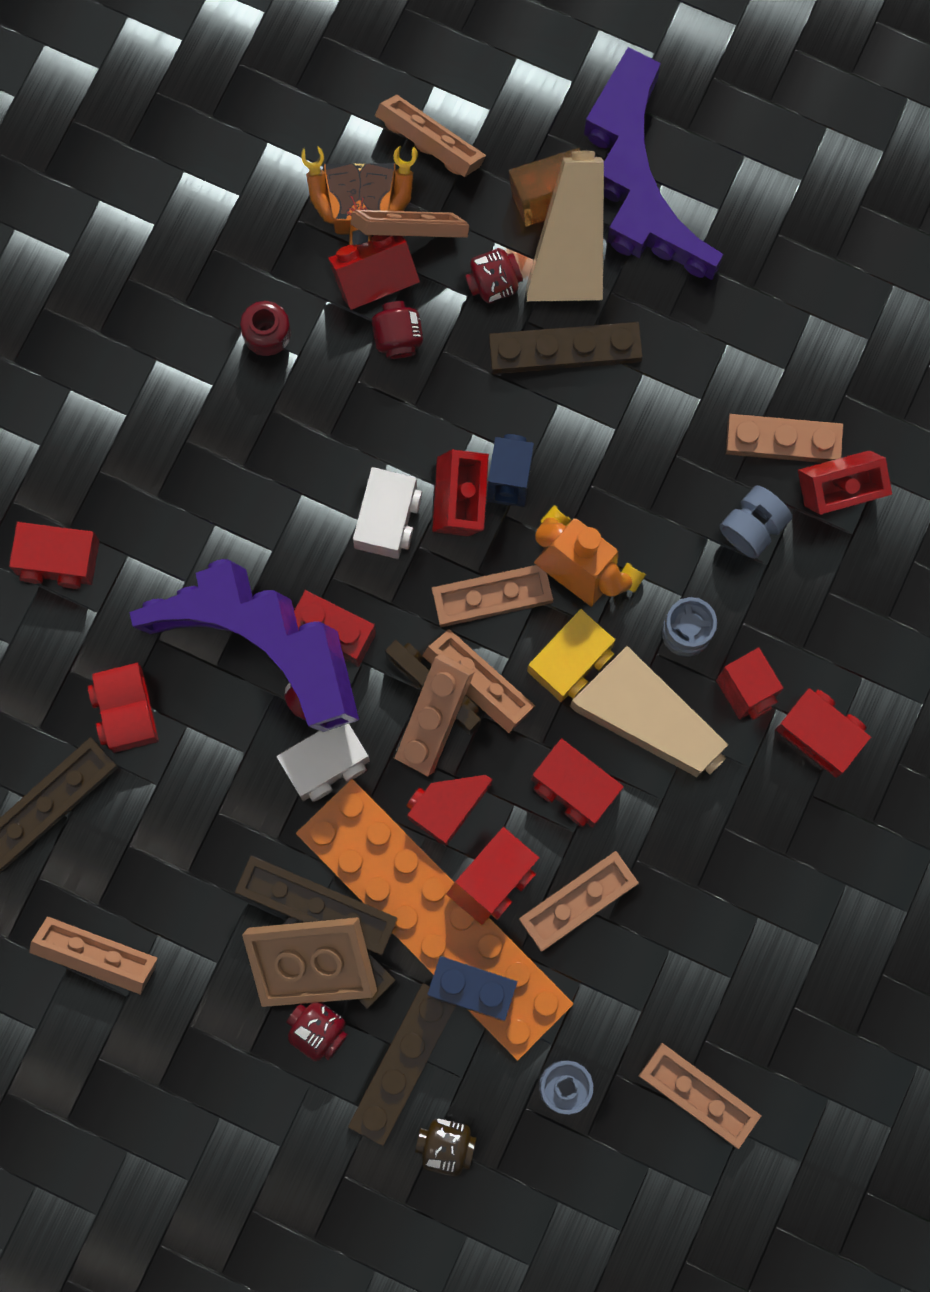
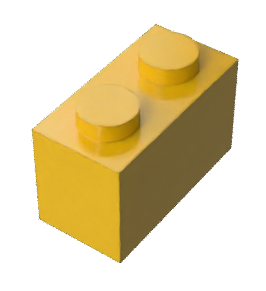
M580 609L529 663L527 672L560 702L568 695L574 699L589 683L585 679L588 673L594 667L598 671L602 670L615 654L611 649L614 646L615 639Z

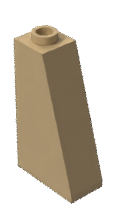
M573 151L572 158H563L526 285L527 301L603 300L604 161L601 157H595L594 151Z
M628 646L571 702L570 707L575 712L695 777H698L704 770L711 775L726 759L722 752L728 744Z

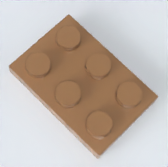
M359 917L247 928L242 935L262 1007L373 998L377 992Z

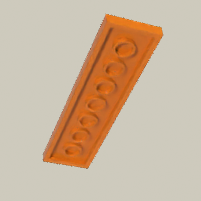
M353 779L296 832V835L364 904L398 918L392 933L433 975L439 957L442 956L518 981L504 1022L468 1010L517 1061L574 1004L490 918L481 925L446 895L454 881Z

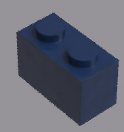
M506 434L504 438L495 437L488 478L487 502L525 507L534 443L527 442L525 437L515 434Z
M440 956L427 995L428 997L504 1022L518 981Z

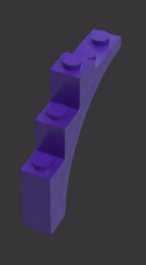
M628 47L586 118L584 135L594 145L600 148L608 147L611 149L604 161V197L614 202L619 200L624 202L609 227L607 242L611 243V246L617 252L626 256L632 254L638 258L641 257L647 246L659 258L663 260L672 259L684 265V268L690 274L700 278L705 276L712 280L719 269L723 254L700 240L676 217L662 197L648 163L644 144V114L647 102L658 80L661 63Z
M221 559L211 562L208 565V569L196 572L198 587L189 586L177 591L176 596L165 600L152 599L142 604L143 608L129 612L132 626L148 634L174 628L209 627L231 631L247 638L264 650L284 672L299 698L309 727L326 732L359 720L338 631L321 622L306 623L300 626L298 630L292 600L274 590L261 591L252 596L247 570L231 560Z

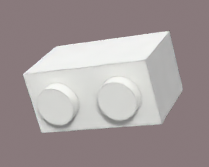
M374 467L371 468L353 537L355 549L399 559L402 548L409 549L413 533V527L408 526L411 512L418 513L422 498V491L417 490L416 477Z
M349 724L326 732L318 731L276 756L301 799L305 801L311 798L312 802L329 794L333 790L330 785L344 777L346 782L364 773L366 771L364 765L370 762L369 756Z

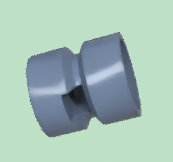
M758 485L754 486L741 501L742 509H734L720 524V530L726 539L743 554L754 559L758 558L771 543L770 535H778L792 520V514L787 506L771 491Z
M688 597L677 601L672 605L662 625V638L666 647L678 656L691 657L701 653L706 649L716 631L717 618L715 611L707 602L700 598Z
M560 1061L553 1063L544 1070L540 1077L539 1092L541 1099L547 1107L557 1113L570 1115L580 1112L588 1105L593 1095L594 1085L591 1075L585 1067L576 1062Z

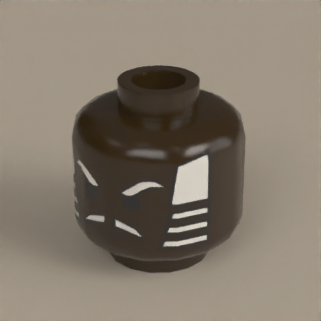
M436 1118L430 1123L428 1130L420 1128L415 1152L422 1154V1166L424 1169L449 1176H458L463 1168L470 1169L477 1138L471 1136V1130L465 1124Z

